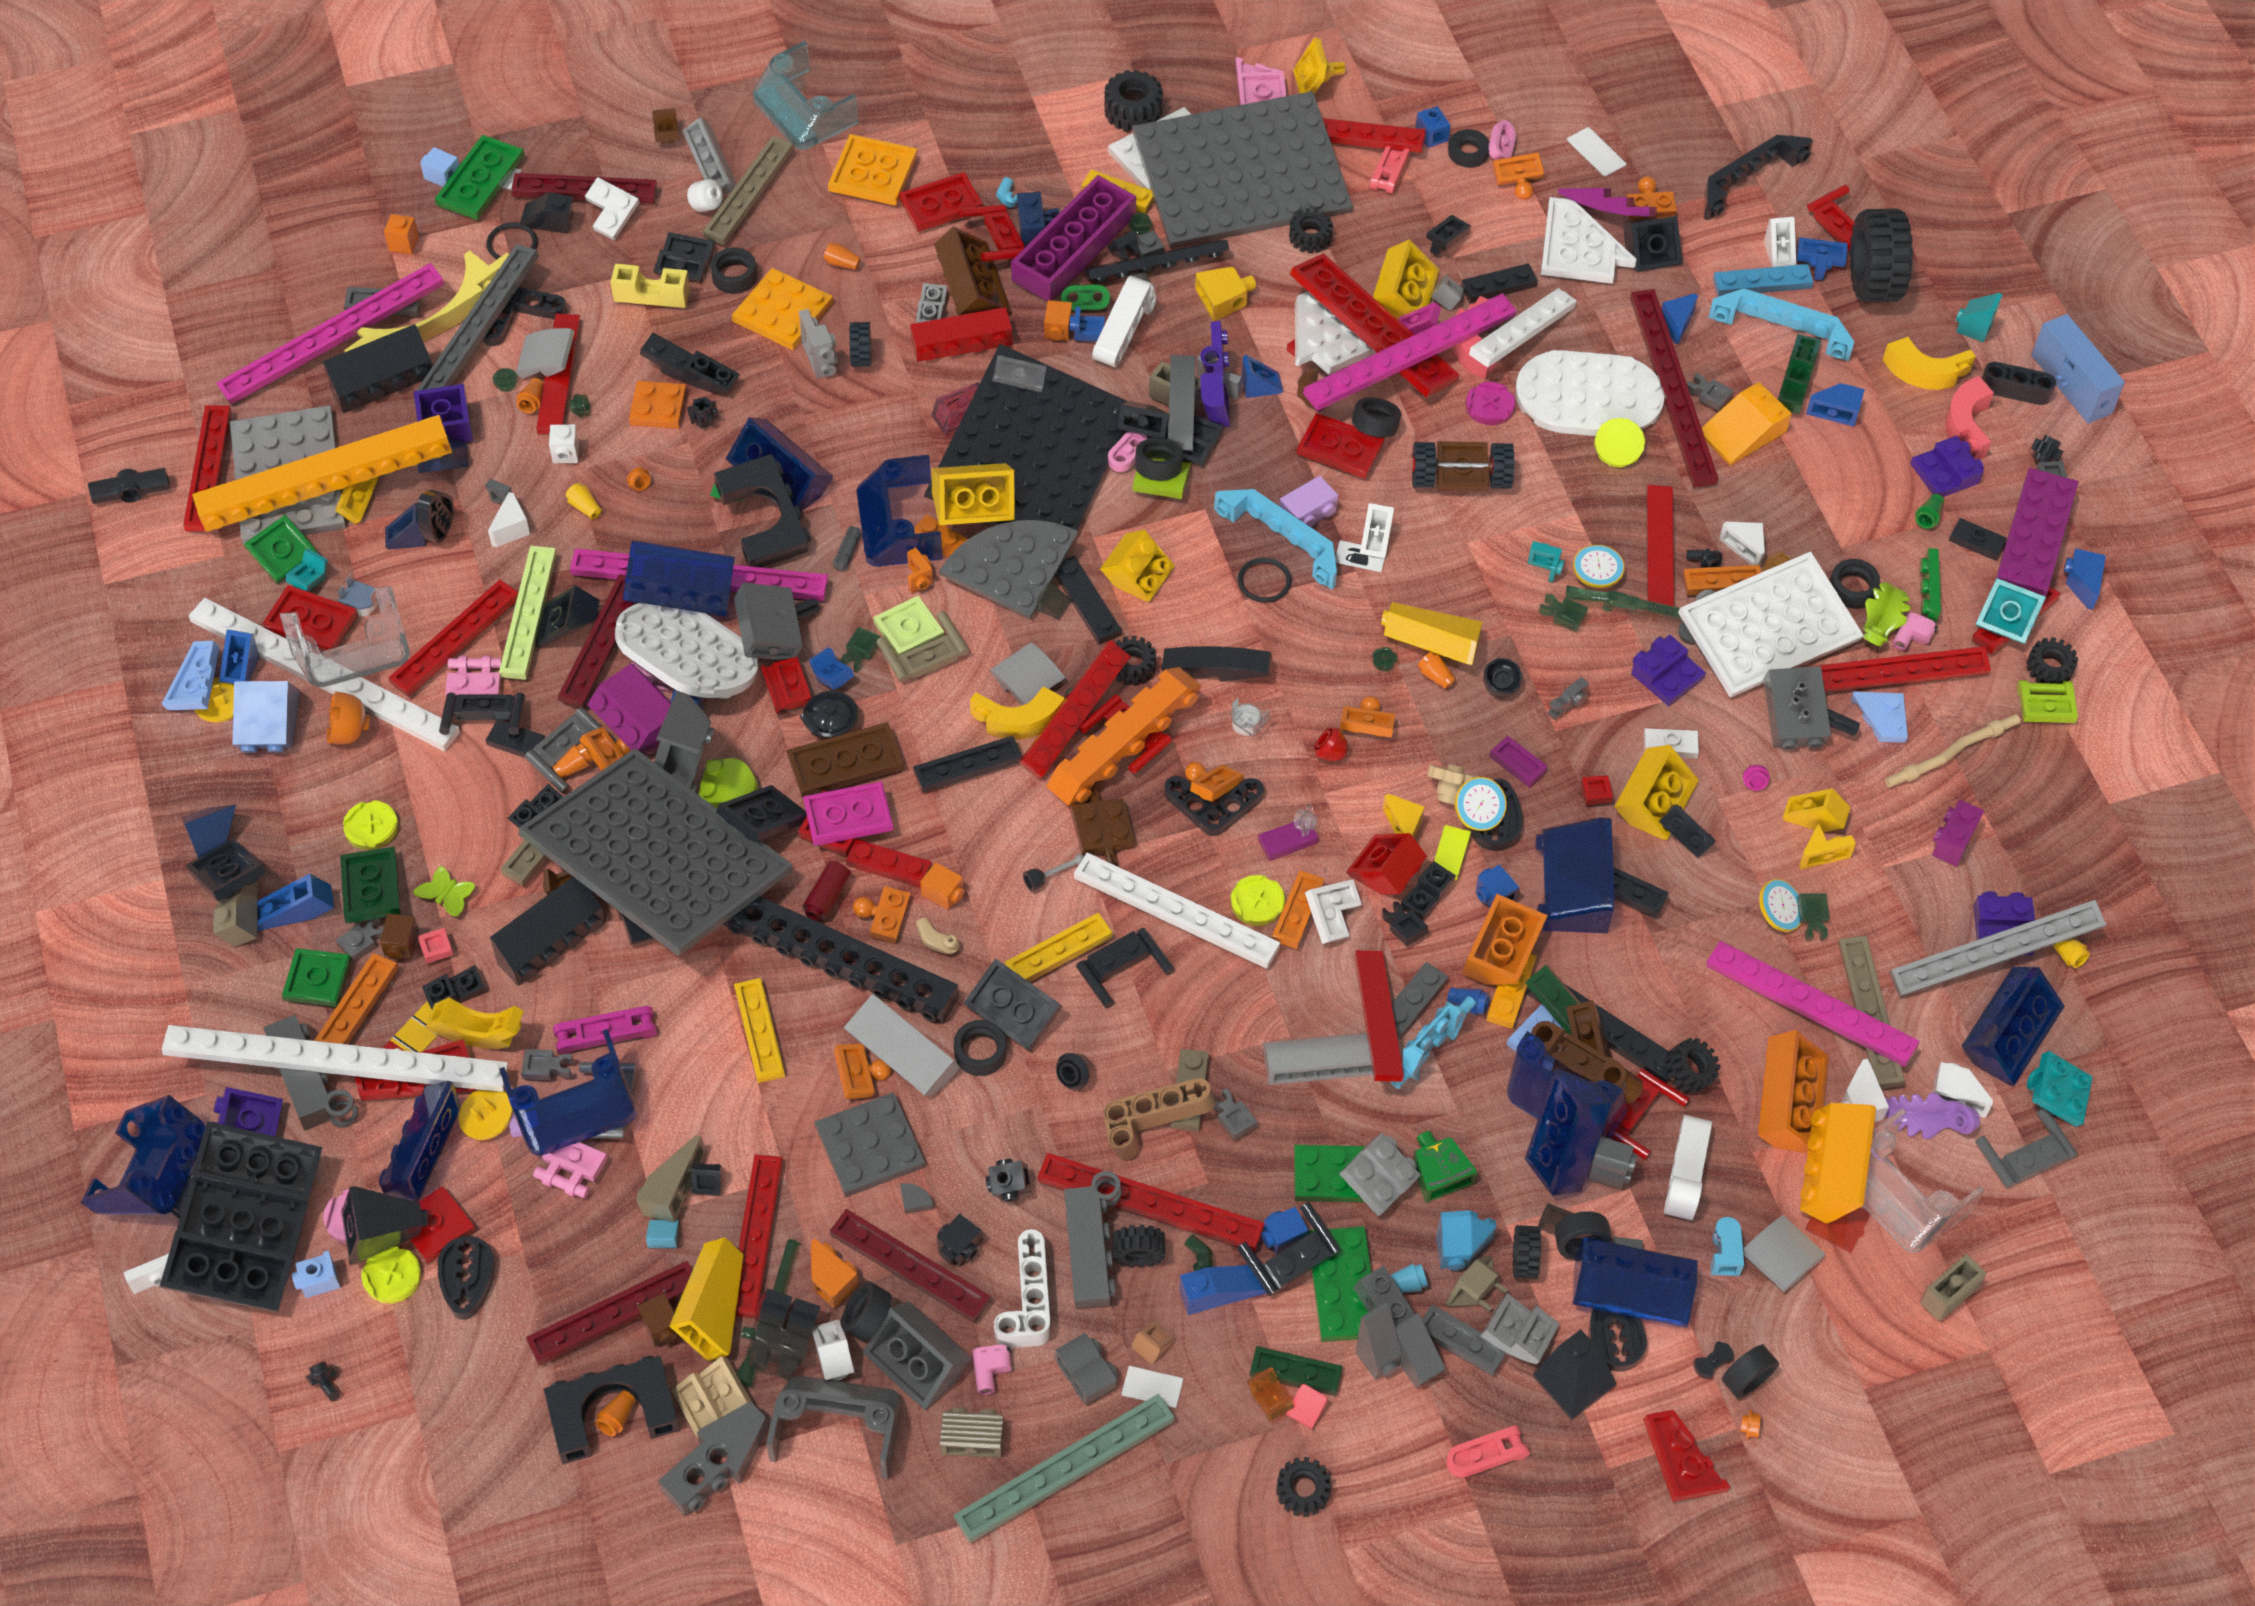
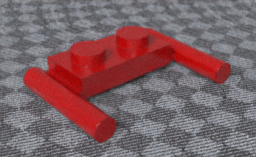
M1845 184L1807 204V209L1811 213L1814 212L1813 218L1838 242L1847 243V248L1850 251L1852 228L1855 222L1834 202L1850 192L1849 187Z
M1005 204L959 209L960 218L985 216L984 223L998 251L982 252V262L1014 259L1025 248L1009 214L1006 212Z
M1115 694L1082 722L1079 730L1086 734L1103 718L1107 722L1119 710L1124 713L1130 706L1123 702L1120 696ZM1162 731L1149 733L1144 741L1145 746L1141 751L1143 754L1128 766L1129 771L1132 774H1136L1172 742L1171 737L1163 734Z
M1642 1068L1636 1075L1643 1081V1090L1639 1097L1629 1104L1618 1099L1606 1114L1605 1119L1599 1124L1597 1130L1614 1141L1634 1146L1633 1153L1646 1160L1651 1150L1628 1136L1659 1093H1662L1684 1108L1690 1098Z

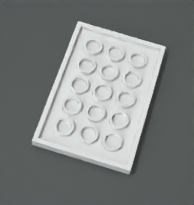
M1811 552L1683 606L1678 611L1730 698L1763 684V678L1769 669L1799 668L1858 642L1864 636Z

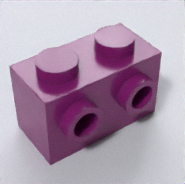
M1960 799L1955 808L1949 807L1943 819L1947 823L1944 828L1939 826L1932 840L1937 843L1932 856L1957 867L1979 825L1984 810Z

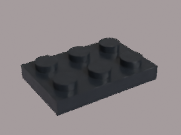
M773 785L720 803L716 811L728 824L734 826L754 843L800 826L807 817L806 811Z
M234 838L185 865L189 874L217 901L231 897L236 890L245 885L255 883L259 877L266 874L262 864Z
M996 958L963 1003L985 1020L995 1023L1003 1030V1033L1030 1052L1063 1007Z

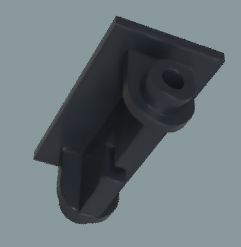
M1673 804L1668 809V813L1659 820L1697 858L1716 842L1710 833H1707L1677 804Z

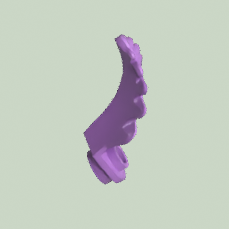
M1936 1093L1929 1094L1926 1101L1918 1094L1912 1095L1911 1102L1904 1095L1899 1096V1101L1895 1096H1891L1890 1100L1885 1097L1889 1106L1885 1117L1888 1115L1887 1122L1893 1124L1896 1121L1895 1129L1901 1131L1907 1125L1908 1136H1914L1921 1130L1922 1137L1928 1140L1945 1128H1952L1962 1134H1970L1980 1124L1979 1114L1974 1108L1956 1100L1946 1101Z

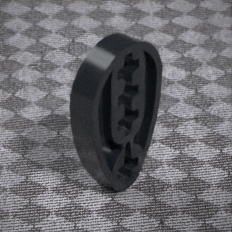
M427 490L420 495L417 502V520L425 540L441 543L446 538L454 514V503L449 494Z
M1495 779L1493 781L1502 788L1506 797V812L1498 824L1497 840H1492L1493 828L1485 831L1470 829L1473 840L1482 848L1491 851H1503L1515 845L1520 837L1522 812L1518 797L1510 783L1504 779Z
M463 1236L450 1241L444 1246L438 1257V1279L447 1306L453 1315L460 1320L470 1319L475 1315L484 1303L494 1279L495 1259L492 1250L484 1240L474 1236ZM467 1246H471L472 1251L469 1252L471 1264L468 1265L470 1277L467 1279V1282L462 1283L461 1278L464 1277L462 1265L465 1264L463 1251L466 1250ZM465 1293L468 1304L465 1306V1309L460 1310L459 1305L462 1304Z
M1607 1287L1601 1290L1592 1309L1588 1337L1600 1349L1610 1371H1628L1636 1367L1644 1356L1647 1346L1644 1327L1630 1301L1618 1289ZM1607 1297H1610L1612 1302H1615L1613 1314L1609 1304L1605 1303ZM1612 1324H1616L1617 1329H1621L1618 1339L1623 1343L1621 1354L1626 1356L1624 1362H1620L1619 1357H1615L1617 1352V1345L1613 1343L1615 1332L1614 1330H1609Z

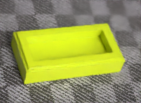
M1445 825L1434 861L1455 874L1454 880H1457L1471 831Z

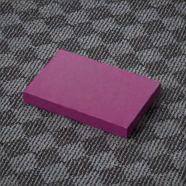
M882 781L803 796L814 846L893 831V824Z

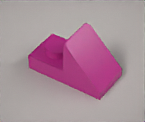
M1434 302L1399 317V321L1416 335L1437 325L1441 307Z

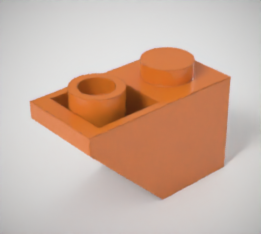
M814 1238L811 1241L813 1292L835 1310L859 1286L858 1271L851 1262L847 1260L843 1262L838 1258L836 1251L828 1243L824 1242L822 1244Z

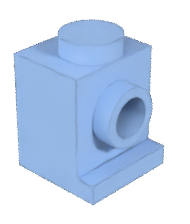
M329 1250L323 1252L324 1255L295 1263L297 1271L292 1273L293 1282L296 1290L302 1289L305 1298L340 1288L335 1264Z

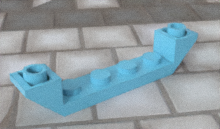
M1744 288L1713 298L1708 318L1732 325L1737 311L1828 339L1829 342L1825 354L1846 361L1850 359L1854 340L1838 317Z
M1254 489L1218 491L1215 494L1214 510L1221 517H1226L1234 523L1245 511H1248L1252 517L1260 519L1271 530L1279 532L1288 538L1292 544L1298 545L1307 551L1311 557L1315 558L1312 577L1318 583L1326 585L1332 590L1335 588L1337 568L1333 542Z

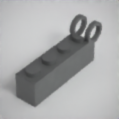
M296 1015L263 1027L266 1036L301 1040L311 1038L306 1024H299ZM279 1068L304 1131L331 1121L336 1127L346 1128L357 1120L358 1111L352 1095L345 1090L326 1092L324 1085L328 1084L329 1081L325 1073ZM344 1096L348 1100H340L337 1102L335 1097ZM346 1106L345 1109L336 1111L338 1108ZM353 1110L352 1116L346 1121L341 1122L334 1119V1117H344Z
M1102 1171L1094 1176L1090 1187L1064 1189L1076 1309L1111 1306L1110 1296H1116L1114 1278L1108 1279L1107 1268H1113L1111 1250L1105 1251L1104 1240H1110L1108 1222L1103 1223L1102 1212H1107V1207H1112L1119 1202L1121 1188L1120 1180L1116 1174L1110 1171ZM1104 1184H1110L1115 1187V1190L1107 1195L1098 1192L1099 1187Z

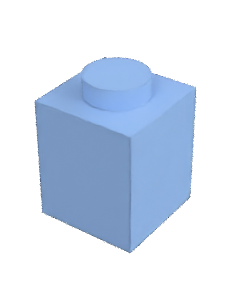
M435 147L420 162L424 179L442 187L459 166L458 157Z

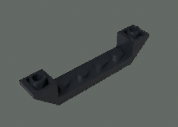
M1775 135L1709 176L1704 196V219L1708 221L1712 217L1722 214L1726 208L1725 204L1728 196L1726 191L1728 188L1736 183H1741L1753 172L1760 171L1769 162H1774L1779 157L1791 167L1800 162H1805L1811 155L1813 140L1808 137Z

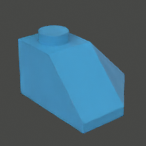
M1471 1210L1441 1212L1436 1234L1440 1269L1448 1268L1452 1271H1458L1469 1267L1493 1240L1497 1226L1496 1221L1490 1218L1484 1219L1485 1221L1478 1219V1214Z

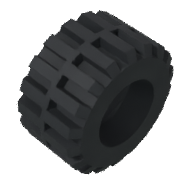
M1127 70L1122 74L1120 72L1115 74V77H1111L1109 83H1106L1104 92L1105 117L1108 118L1110 124H1114L1115 128H1122L1123 131L1128 132L1129 130L1132 131V126L1155 122L1161 119L1163 88H1161L1160 81H1156L1155 76H1149V73L1145 71L1141 73L1139 70H1134V72Z

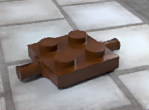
M1094 787V789L1091 788L1089 803L1071 805L1070 810L1081 854L1105 855L1106 862L1118 866L1115 853L1121 850L1134 849L1135 839L1124 799L1101 800L1098 788Z

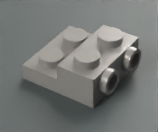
M808 309L798 311L802 345L816 379L832 376L836 372L835 364L838 363L836 352L833 349L836 347L833 333H828L825 324L818 325L816 317L812 318Z
M1383 1133L1372 1139L1339 1173L1377 1216L1385 1212L1399 1195L1404 1193L1420 1176L1416 1170V1163L1411 1158L1404 1157L1397 1150V1142L1392 1137L1385 1136Z

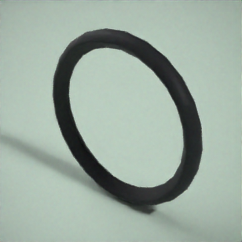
M516 222L502 224L488 235L486 240L487 250L495 259L501 257L492 249L491 241L496 233L509 227L526 230L532 237L530 248L535 249L537 245L535 232L529 226Z
M1263 557L1250 560L1244 564L1239 571L1237 581L1240 590L1245 596L1254 601L1266 603L1279 600L1285 596L1291 587L1292 579L1289 570L1283 563L1275 559ZM1257 563L1274 564L1284 572L1286 585L1275 596H1255L1243 584L1245 571Z

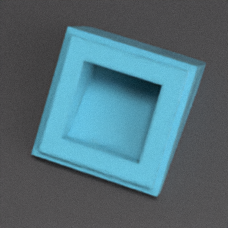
M649 1220L646 1235L648 1248H677L679 1220H676L675 1223L664 1220Z

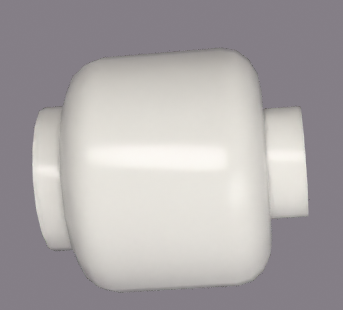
M706 179L690 185L687 197L689 204L695 211L706 212L715 210L721 205L723 193L716 181Z

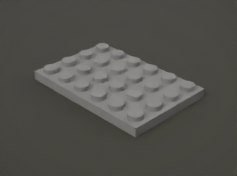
M331 406L230 421L236 480L336 448ZM338 489L294 505L285 506L269 513L240 521L243 545L285 514L303 535L346 529L345 517L335 511L342 490Z

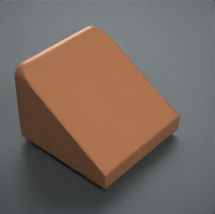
M1153 1321L1137 1333L1131 1347L1150 1364H1153L1172 1346L1176 1338L1156 1321Z

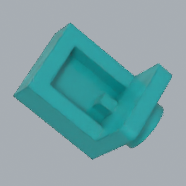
M1533 541L1527 564L1550 570L1548 581L1553 583L1556 574L1561 575L1565 560L1561 559L1562 549L1546 543Z
M308 548L304 551L303 561L286 574L285 581L296 588L309 592L325 580L328 560Z

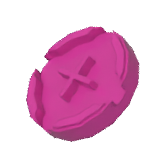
M1483 382L1474 389L1471 388L1466 397V411L1478 423L1499 425L1512 417L1515 410V397L1502 384Z

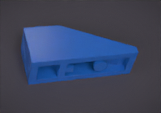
M309 873L258 900L257 931L312 920L334 908L332 886Z
M1248 1265L1207 1267L1180 1275L1179 1291L1188 1315L1266 1294Z

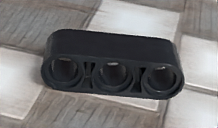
M1989 362L1981 378L1994 392L1993 395L2036 405L2047 404L2056 386L2055 377L2049 373L2001 362Z

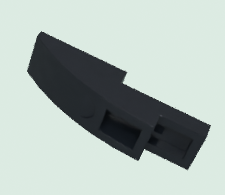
M654 332L640 349V355L661 366L660 372L706 391L727 394L740 376V373L698 350L692 354Z

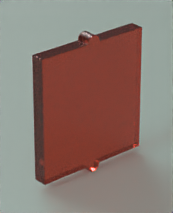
M1858 1208L1828 1224L1811 1216L1805 1230L1851 1253L1859 1237H1863V1229L1871 1213Z

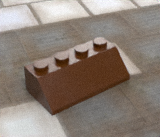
M953 226L934 246L937 258L943 269V276L947 280L950 289L949 293L956 306V313L964 315L1006 307L1009 316L1012 311L994 261H981V253L990 252L987 242Z

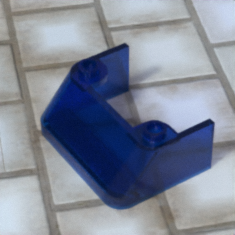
M929 455L888 459L857 486L856 492L865 560L869 565L882 567L908 564L907 552L915 547L921 555L925 554L930 561L943 560L941 531L915 534L914 526L910 521L906 519L892 520L888 488L930 483Z
M608 1029L602 1030L610 1053L597 1058L593 1062L591 1071L594 1080L539 1099L535 1088L529 1085L514 1088L505 1067L499 1068L510 1105L525 1144L533 1155L543 1156L627 1125L635 1119L637 1108Z

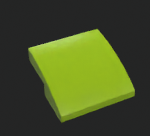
M1156 457L1150 458V459H1152V460H1157V461H1166V460H1168V459H1162V458H1156ZM1182 462L1181 472L1169 480H1151L1143 477L1136 471L1132 491L1182 499L1191 463Z

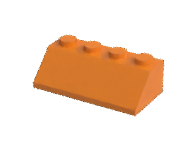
M1797 1030L1768 1037L1758 1136L1774 1148L1808 1154L1807 1143L1811 1133V1117L1813 1112L1824 1107L1829 1055Z

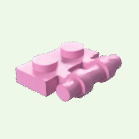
M491 655L482 656V658H468V656L449 658L448 668L458 669V673H447L445 696L450 692L456 695L500 694L502 678L499 672H492V668H500L502 658H492ZM482 668V673H468V669Z
M556 1133L542 1156L543 1160L550 1164L546 1170L538 1166L533 1176L542 1180L544 1185L549 1187L554 1185L565 1190V1193L572 1197L578 1195L586 1198L590 1188L581 1185V1182L584 1178L595 1182L608 1157L606 1153ZM563 1169L573 1174L570 1179L558 1175L560 1170Z

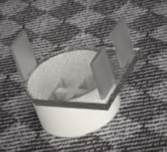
M1238 697L1232 703V727L1240 735H1251L1254 737L1271 719V716H1269L1270 710L1265 713L1251 703H1240L1238 705Z

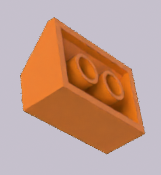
M1496 894L1467 957L1462 975L1485 985L1517 984L1548 915Z

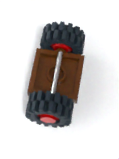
M1437 441V446L1435 442H1414L1413 487L1434 488L1435 472L1437 471L1438 491L1488 492L1489 480L1491 488L1512 489L1515 464L1513 443H1492L1490 461H1488V442Z

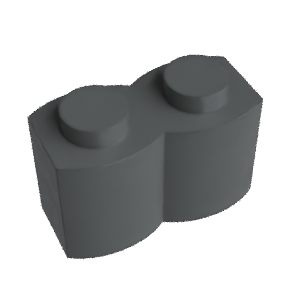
M1600 1137L1588 1180L1622 1189L1623 1183L1629 1184L1637 1159V1155L1632 1154L1634 1146Z
M1086 1333L1056 1349L1054 1358L1079 1398L1085 1405H1088L1116 1388L1118 1373L1110 1361L1106 1363L1100 1356L1102 1349L1095 1338L1090 1339Z

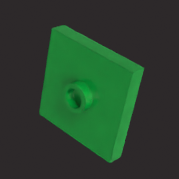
M286 514L244 543L246 550L276 584L286 579V574L303 561V554L306 549L309 548L318 554V551Z
M296 948L282 992L283 1001L337 1007L351 964V956L349 954Z

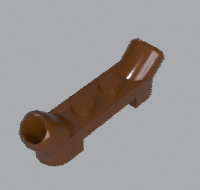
M1541 1021L1533 1027L1529 1041L1534 1049L1545 1053L1626 1104L1634 1102L1641 1094L1643 1081L1628 1071L1621 1063L1596 1051L1552 1022Z

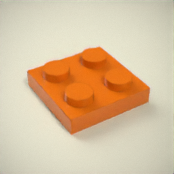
M637 380L629 415V424L633 426L679 429L687 391L686 384Z

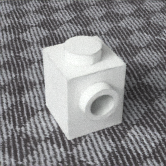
M576 424L550 425L549 447L553 463H578L579 439Z

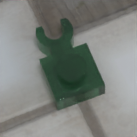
M1546 594L1544 600L1545 603L1551 606L1540 604L1539 613L1545 616L1553 615L1554 623L1575 632L1578 631L1588 612V607L1567 598H1564L1562 603L1558 602L1557 598L1551 594Z
M858 627L846 645L847 653L842 656L841 663L847 665L849 662H855L853 665L854 672L860 671L862 667L861 660L866 659L870 661L878 648L876 641L881 636Z
M1800 893L1797 896L1800 923H1808L1804 933L1805 939L1810 941L1813 938L1812 931L1815 930L1820 934V941H1824L1828 935V930L1822 923H1826L1829 920L1827 894Z

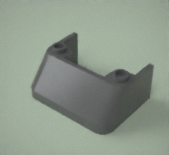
M677 690L657 736L660 744L654 763L695 792L697 785L693 784L703 748L705 742L710 744L715 728L710 727L711 720L691 697Z
M795 1376L786 1382L776 1398L766 1442L770 1462H776L785 1420L799 1418L805 1409L864 1418L865 1425L870 1431L885 1434L880 1456L882 1478L888 1479L902 1411L901 1397L895 1390L806 1376Z

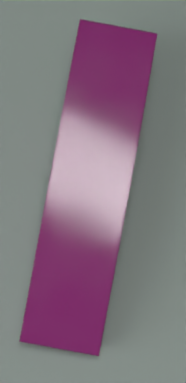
M1611 188L1558 189L1559 194L1579 204L1601 211L1631 216L1657 217V207H1634V198L1611 197Z

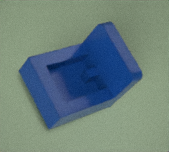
M1076 307L1075 316H1070V330H1074V341L1098 340L1105 326V317L1081 316V307Z
M829 647L809 660L817 681L832 690L844 686L848 680L854 677L852 669L838 661L833 649Z

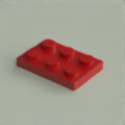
M965 172L899 193V200L917 232L959 219V209L983 206Z
M1316 413L1297 447L1296 454L1366 479L1385 443V437L1381 438L1364 434L1353 425Z
M287 585L262 625L263 628L275 634L333 654L358 616V613L353 607Z

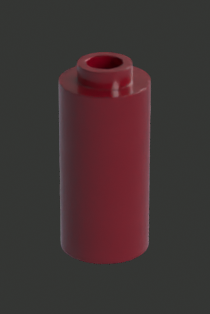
M829 861L802 905L808 918L819 921L825 920L852 875L845 865L836 861Z

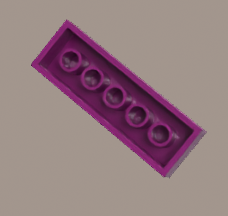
M1097 175L1011 261L1012 281L1046 301H1053L1136 216V196Z
M2029 467L1996 578L2046 597L2079 481Z

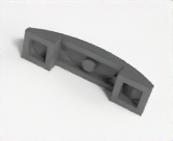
M1171 355L1168 439L1180 445L1183 451L1193 452L1196 356Z

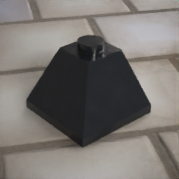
M1677 216L1645 218L1623 222L1625 247L1636 258L1635 271L1683 264Z
M575 585L546 602L535 647L540 649L594 623L599 615L598 606L600 599Z
M1581 1329L1560 1344L1532 1376L1571 1420L1584 1412L1617 1385L1600 1349Z

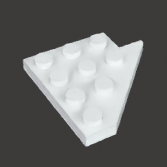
M1549 198L1541 275L1613 284L1615 266L1635 268L1636 258L1575 201Z
M1310 292L1297 296L1295 301L1296 366L1312 360L1327 374H1331L1376 354L1360 337L1334 316L1320 301L1316 300Z

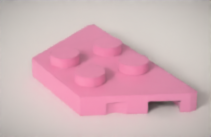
M1236 57L1235 65L1240 105L1286 96L1284 71L1267 68L1259 63L1251 66L1243 63V58Z

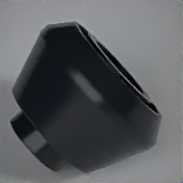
M1065 1053L1056 1062V1074L1059 1081L1065 1087L1079 1090L1088 1083L1092 1074V1064L1083 1054Z

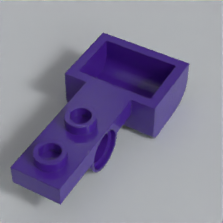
M1221 321L1211 322L1212 345L1205 347L1200 354L1205 371L1200 377L1201 398L1208 420L1223 427H1230L1229 395L1226 381V367H1230L1229 353L1225 352L1224 345L1229 344L1228 332L1223 330ZM1211 359H1218L1215 363H1208Z

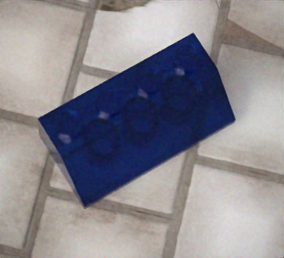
M748 418L725 458L733 466L772 454L775 462L779 461L784 474L782 480L784 484H789L793 498H790L793 506H798L800 512L823 495L833 478L830 472L767 419Z
M632 540L623 600L726 616L735 557Z
M2012 967L1962 1044V1048L1976 1067L2009 1086H2015L2065 1007L2040 967Z
M1560 1069L1554 1070L1525 1156L1526 1162L1552 1196L1581 1192L1612 1105L1611 1100L1598 1084Z
M444 1081L426 1086L422 1095L417 1096L412 1117L404 1123L402 1129L403 1136L399 1144H395L392 1149L390 1164L387 1169H383L381 1172L379 1185L383 1194L416 1203L419 1202L461 1108L453 1082Z
M1583 1237L1575 1255L1572 1305L1687 1328L1697 1287L1698 1260Z

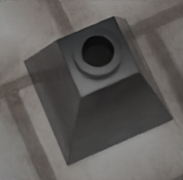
M357 1186L350 1187L341 1210L349 1264L360 1263L420 1235L422 1228L427 1227L428 1224L426 1210H421L420 1203Z

